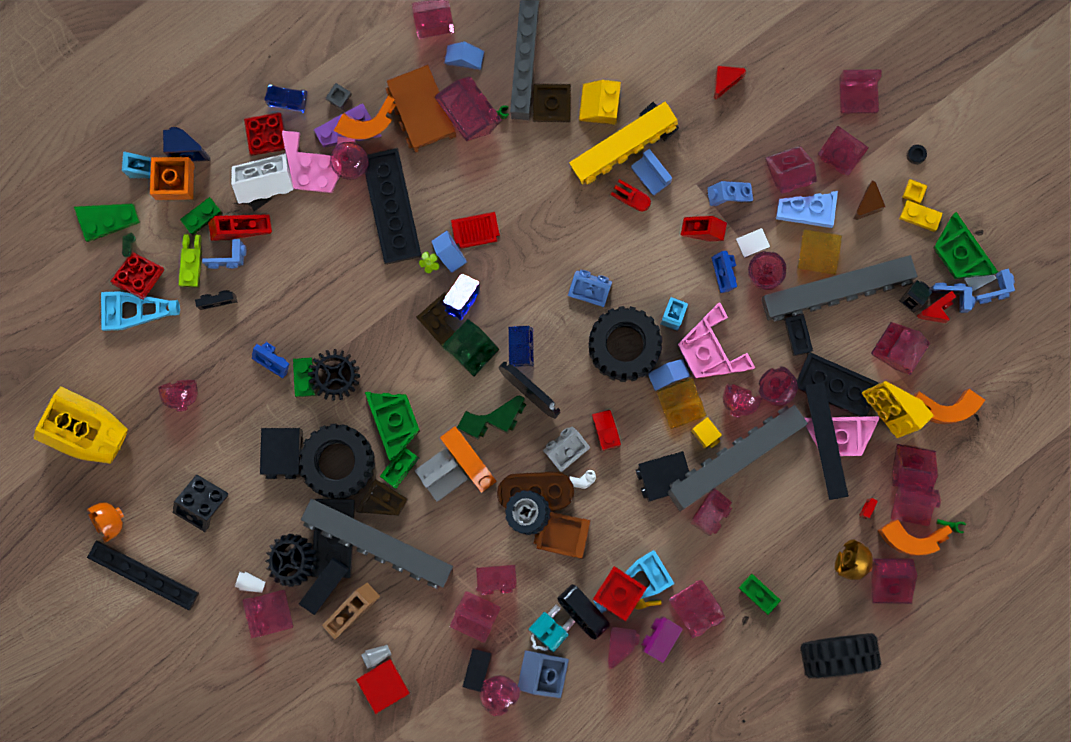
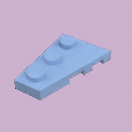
M838 191L822 195L819 193L808 197L798 196L779 199L776 219L833 228Z

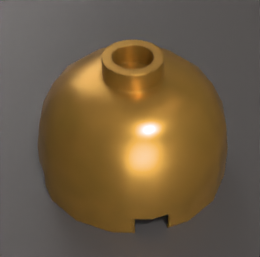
M855 539L846 542L843 547H846L843 553L839 551L837 554L835 571L845 579L859 580L872 570V553L867 546Z

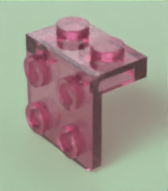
M702 580L693 583L669 600L685 624L692 639L703 635L707 629L719 625L726 618L722 608Z

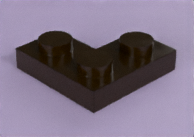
M444 292L416 318L442 346L456 334L444 319L458 307Z

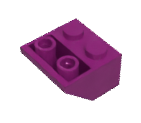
M661 616L660 619L656 618L651 626L653 629L651 635H646L641 645L643 646V652L664 663L683 628Z

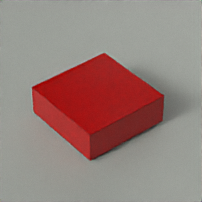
M874 498L867 499L859 514L860 517L869 519L878 501Z

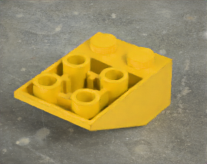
M887 381L862 392L866 401L874 408L878 416L885 422L896 438L920 430L934 416L922 400Z

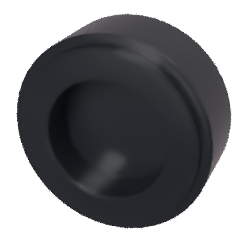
M913 145L907 152V159L912 164H921L927 157V151L922 145Z

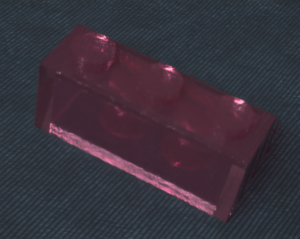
M470 76L456 80L434 97L466 142L491 134L502 121L497 111L491 106L486 96L480 91Z

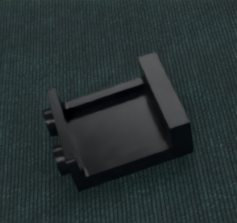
M261 428L260 475L265 476V479H277V476H285V479H296V476H301L300 466H298L301 438H303V430L301 428Z
M684 451L638 464V469H635L638 480L643 482L644 487L641 488L643 498H647L648 502L667 497L669 496L667 491L671 489L670 484L678 479L682 482L687 478L685 474L689 472Z

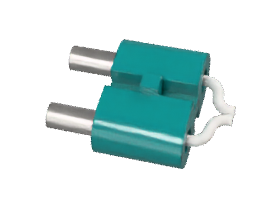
M555 605L548 613L543 612L529 627L528 630L532 634V647L535 650L541 649L546 651L549 649L554 653L569 636L567 631L573 626L575 621L570 618L562 627L558 625L553 619L561 609L558 605ZM534 636L537 639H539L546 648L536 646Z

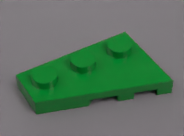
M134 204L74 207L85 241L87 242L141 223Z

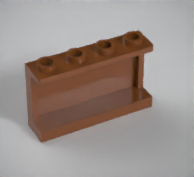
M429 65L387 80L388 87L385 89L388 95L395 98L396 106L394 112L396 115L400 114L402 120L399 121L402 131H406L408 134V138L405 139L409 149L413 148L416 153L419 152V148L446 137H449V139L457 137Z

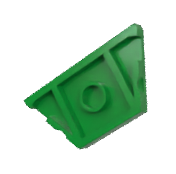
M958 213L952 214L933 248L954 279L989 276L998 273Z
M365 392L387 456L392 461L420 432L408 396L406 394L392 395L390 393L377 394Z

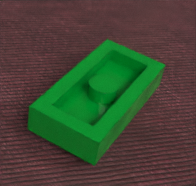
M209 197L183 216L180 221L193 236L206 226L214 216L222 214V211Z
M312 357L293 359L295 397L315 396V391L312 390L314 384H309V380L314 377L308 376V372H314L309 368L310 365H313Z
M405 447L389 463L380 477L396 489L419 460V457Z
M752 573L738 587L767 615L781 601Z

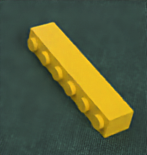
M665 101L573 159L569 164L582 185L585 183L590 184L596 180L597 175L601 173L606 174L616 163L621 164L632 153L637 154L641 152L649 142L653 144L658 141L660 135L665 132L668 134L677 128L678 120Z

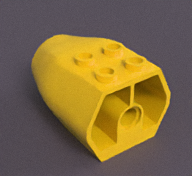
M60 387L54 393L39 421L33 439L77 459L111 464L125 440L128 428L101 405L64 387Z

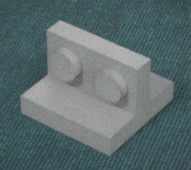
M446 448L414 470L436 502L469 480Z

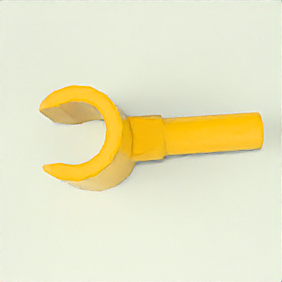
M640 599L635 608L640 610L649 606L662 605L661 600L644 602V599Z

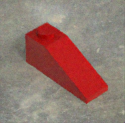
M269 214L214 216L208 222L211 241L232 240L272 233Z

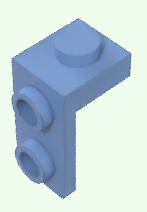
M721 181L707 188L710 206H717L726 201H753L750 183Z
M232 239V258H203L202 263L209 269H218L219 266L234 269L238 268V266H243L244 256L247 254L246 245L240 239Z
M1009 269L1001 270L996 274L1000 290L976 296L975 303L979 302L980 305L986 304L998 297V300L1009 298V294L1015 291L1013 285L1015 283L1014 276L1010 273Z
M935 283L929 289L932 293L948 294L953 291L954 294H959V313H968L974 308L975 297L972 296V287H966V284L958 283L954 284V286H947V283Z

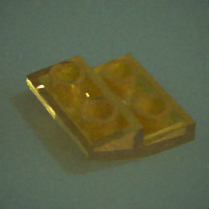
M804 229L797 268L836 275L842 235Z
M692 378L656 391L670 429L707 416Z

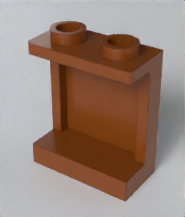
M550 512V520H548L547 526L540 533L535 534L533 544L537 545L536 549L582 559L590 520Z

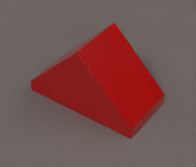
M717 66L714 98L716 100L745 77V68Z

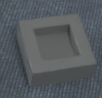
M335 83L326 96V100L342 110L352 96V93Z

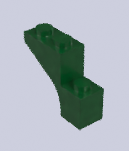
M518 395L487 415H475L465 411L457 429L479 440L480 436H485L488 430L487 424L508 434L509 430H514L518 422L515 420L518 413L522 414L527 405L524 403L525 398Z

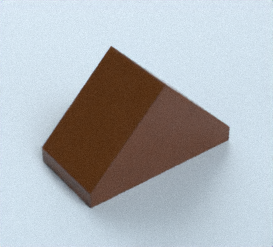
M872 180L868 185L853 219L858 220L881 212L886 207L875 181Z

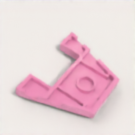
M282 131L294 189L332 193L356 139L338 137L336 156L298 152L300 133Z
M718 303L677 345L695 379L755 369L748 353L729 361L711 329L712 326L728 318L721 303Z

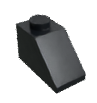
M917 280L910 286L899 302L914 313L925 304L932 291L929 290V286L926 283Z

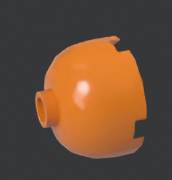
M103 502L86 509L90 512L88 514L97 532H103L104 537L102 539L105 542L116 537L122 530L123 523L121 518L124 515L119 507L114 508L111 504Z

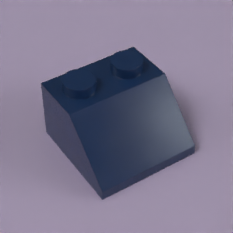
M170 127L169 130H163V152L167 157H189L193 162L210 161V156L183 129Z

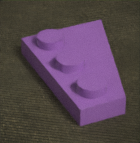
M363 103L345 112V114L359 121L371 120ZM342 115L314 129L323 147L337 145L338 137H345L334 131ZM379 133L378 135H376V136H374V137H375V138L381 137V135H380V133Z

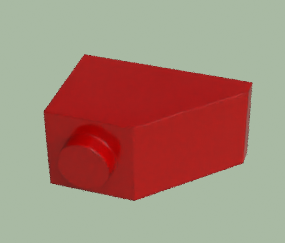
M714 216L684 217L681 236L704 241H724L727 222Z
M611 410L592 414L601 451L620 447L621 442Z

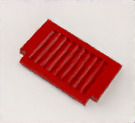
M495 212L451 220L455 243L460 245V249L497 242L496 237L500 236Z

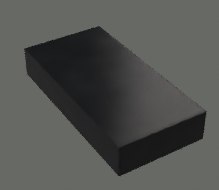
M472 648L463 688L482 692L492 653Z

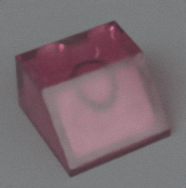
M426 0L412 3L418 39L455 32L449 0Z
M837 126L818 155H820V158L825 163L834 165L839 173L849 176L869 147Z
M801 146L765 157L775 186L781 193H788L794 189L817 182L814 161Z
M897 444L892 469L893 486L932 493L938 477L936 452Z
M715 488L712 489L690 524L708 536H711L712 533L716 535L722 526L719 522L723 517L727 518L732 510L730 507L732 502Z
M874 558L871 571L872 603L912 604L918 576L913 559Z
M611 627L608 668L613 669L635 650V646H639V634L636 633L635 629Z

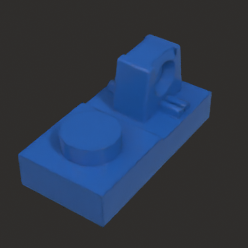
M722 251L712 256L720 293H726L737 288L736 277L732 269L736 266L734 255H728L727 251Z
M268 342L262 346L256 344L253 348L251 359L283 379L288 372L289 363L284 358L275 355V347Z

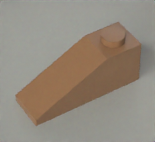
M367 582L358 588L322 626L334 640L337 639L380 596Z

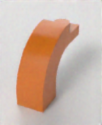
M388 95L379 113L371 120L359 121L343 113L334 131L352 139H367L378 135L392 121V118L388 117L387 113L391 114L396 106L393 103L395 98Z
M971 389L965 390L958 401L952 406L940 405L920 391L914 394L915 397L924 402L934 415L929 421L937 424H953L965 420L975 414L985 401L984 398Z
M456 426L440 437L481 493L497 482Z
M898 519L877 530L890 547L907 555L934 553L940 550L936 542L939 544L949 539L948 535L952 533V530L947 525L925 538H915L905 531Z

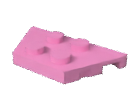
M879 416L832 417L840 456H862L879 421ZM804 418L808 423L806 427L818 448L812 418Z

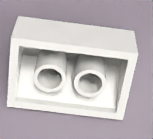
M286 153L232 166V187L238 204L250 203L260 198L266 199L276 194H286L293 190Z

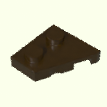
M375 479L356 511L358 513L399 516L409 499Z

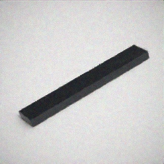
M825 383L806 385L805 389L829 500L849 497Z
M98 540L95 541L87 556L88 559L187 610H191L199 595V592Z

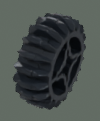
M334 349L333 355H330V351L326 350V357L320 353L318 355L320 361L314 358L313 362L316 365L309 366L314 371L308 372L309 377H314L309 380V384L316 383L312 390L315 391L319 388L320 390L317 395L321 396L322 393H325V400L328 399V395H332V401H335V395H338L339 400H343L342 394L344 393L346 397H349L350 393L348 390L355 392L356 389L352 385L358 386L359 384L354 379L360 378V374L354 372L359 371L360 368L358 366L353 367L356 364V360L349 362L350 354L346 358L343 357L344 351H341L340 355H336L337 350ZM329 361L341 362L335 367L325 365ZM345 366L350 373L349 382L341 374ZM320 368L327 376L323 385L318 378ZM338 371V379L330 380V372ZM334 383L344 386L338 390L328 389Z
M298 534L282 535L280 539L274 540L275 545L271 544L269 546L272 551L266 553L269 559L265 560L270 565L266 569L272 571L269 576L275 578L274 582L289 587L300 586L302 582L308 581L307 576L313 575L311 569L317 568L313 565V561L318 560L313 557V554L316 553L315 550H311L313 544L307 543L308 539L302 538ZM295 545L289 552L284 551L288 546ZM293 569L298 570L294 575H288V573L292 572Z

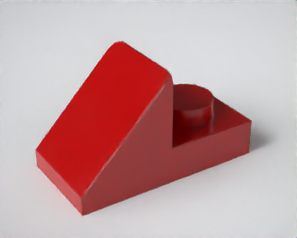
M953 291L949 292L919 313L917 317L923 320L947 323L950 319L943 310L954 304L952 300L957 296Z

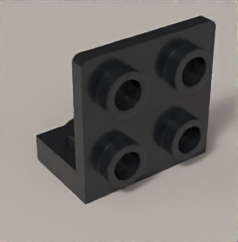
M195 475L175 499L173 513L206 532L210 527L211 517L228 497V493L201 476Z

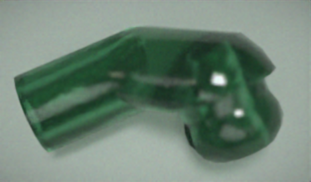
M133 233L125 234L122 237V254L125 257H129L132 254L131 243L136 241Z

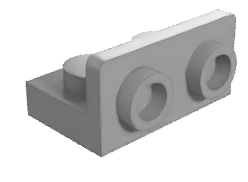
M574 427L564 429L556 440L547 443L543 452L557 469L562 472L591 447Z

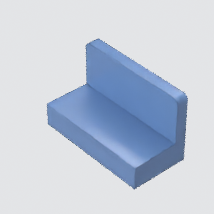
M650 149L645 151L643 157L631 166L632 170L652 195L657 194L672 181L670 174Z

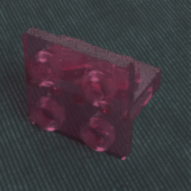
M466 591L456 608L450 627L485 643L501 607Z

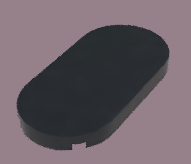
M503 362L498 367L502 375L545 414L556 419L561 413L559 408H554L555 402L512 364L507 366L508 363Z

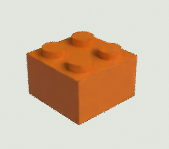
M151 157L150 195L155 200H193V161L189 157Z

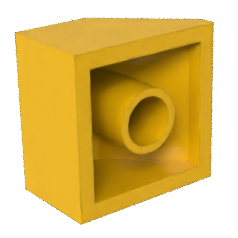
M599 80L583 84L579 121L616 125L621 82Z

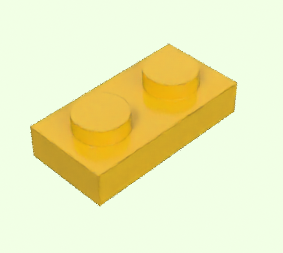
M907 200L899 219L936 232L943 213Z

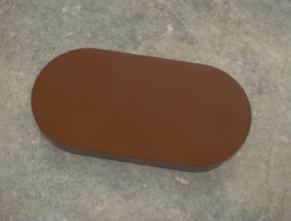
M560 472L510 474L500 482L497 488L498 501L505 509L510 498L515 493H520L524 490L533 491L543 496L549 503L548 506L551 511L566 508L572 502L575 493L574 485L570 478Z

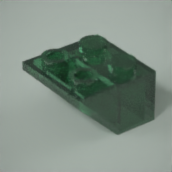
M469 319L442 346L473 377L500 350L480 327Z

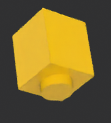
M708 417L691 430L705 449L708 446L712 449L721 442L718 438L722 434Z

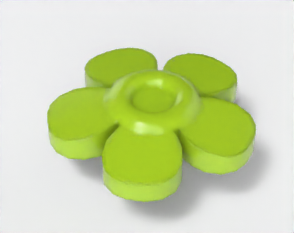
M424 252L422 254L423 259L419 261V265L425 267L426 273L438 270L440 265L438 262H435L438 260V256L435 253L430 255L429 252Z

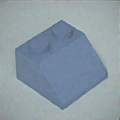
M525 650L517 690L534 695L561 698L569 659Z

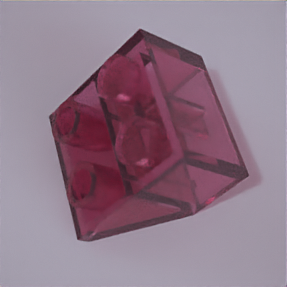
M890 322L871 354L895 370L911 375L930 342L920 331Z

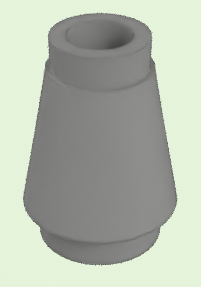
M388 645L365 650V653L361 654L367 669L376 667L392 655Z

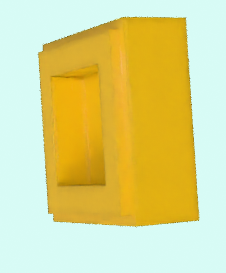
M909 179L902 198L920 204L927 185Z

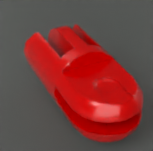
M621 179L617 181L624 187L632 190V192L629 193L615 185L614 189L627 196L628 199L626 200L614 192L610 194L612 197L641 212L650 208L651 199L647 194Z

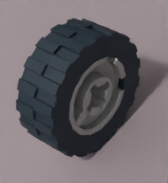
M524 490L520 493L517 492L506 504V521L516 532L526 535L537 534V532L542 531L547 526L548 520H550L551 510L548 506L549 503L543 496L533 491ZM527 509L531 510L528 517L525 515Z

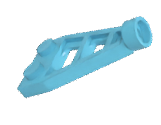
M121 291L101 292V330L103 331L124 330L166 316L180 314L178 300L169 301L147 296L142 300L131 293ZM124 302L137 305V314L134 317L123 318L122 304ZM143 304H155L156 312L150 315H143Z
M655 550L636 560L625 572L630 577H633L637 572L643 571L649 579L650 586L646 589L641 599L656 595L675 584ZM593 601L601 613L607 611V609Z

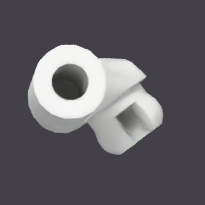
M588 470L581 478L570 476V480L574 487L586 489L595 482L596 474L593 470Z

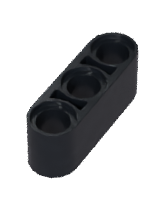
M571 584L557 597L563 609L593 640H597L610 627L607 618L576 585Z

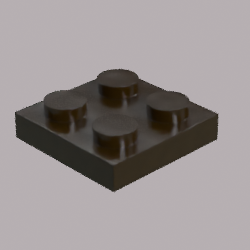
M534 84L533 122H570L571 84Z

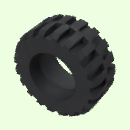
M620 306L618 309L614 310L612 308L608 310V313L602 314L598 321L594 323L590 332L588 344L590 358H592L595 368H598L602 375H607L609 379L614 381L617 379L620 382H626L627 380L632 382L640 377L643 378L655 367L662 351V336L660 335L659 326L654 323L655 320L651 316L648 317L645 311L635 310L636 307L630 306V308H625V306ZM628 327L641 335L643 350L636 359L623 362L613 358L609 353L607 340L609 335L617 328Z
M344 424L324 425L319 427L320 430H314L310 434L311 437L305 439L303 442L305 445L299 452L301 457L298 460V466L301 468L300 474L304 478L306 485L317 494L331 499H345L351 495L358 494L359 490L364 489L368 485L366 483L369 479L371 480L373 476L372 471L375 469V455L369 441L359 431ZM332 444L348 446L355 457L353 470L343 479L333 480L327 478L319 466L322 452Z
M872 633L808 641L802 643L800 647L804 673L811 679L871 672L880 669L882 664L878 640Z

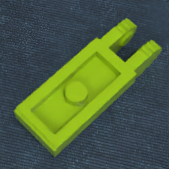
M184 234L179 273L180 287H199L202 258L201 235H195V249H189V234Z

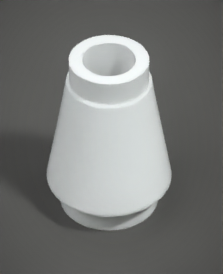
M240 572L235 587L241 591L262 593L265 581L247 572Z

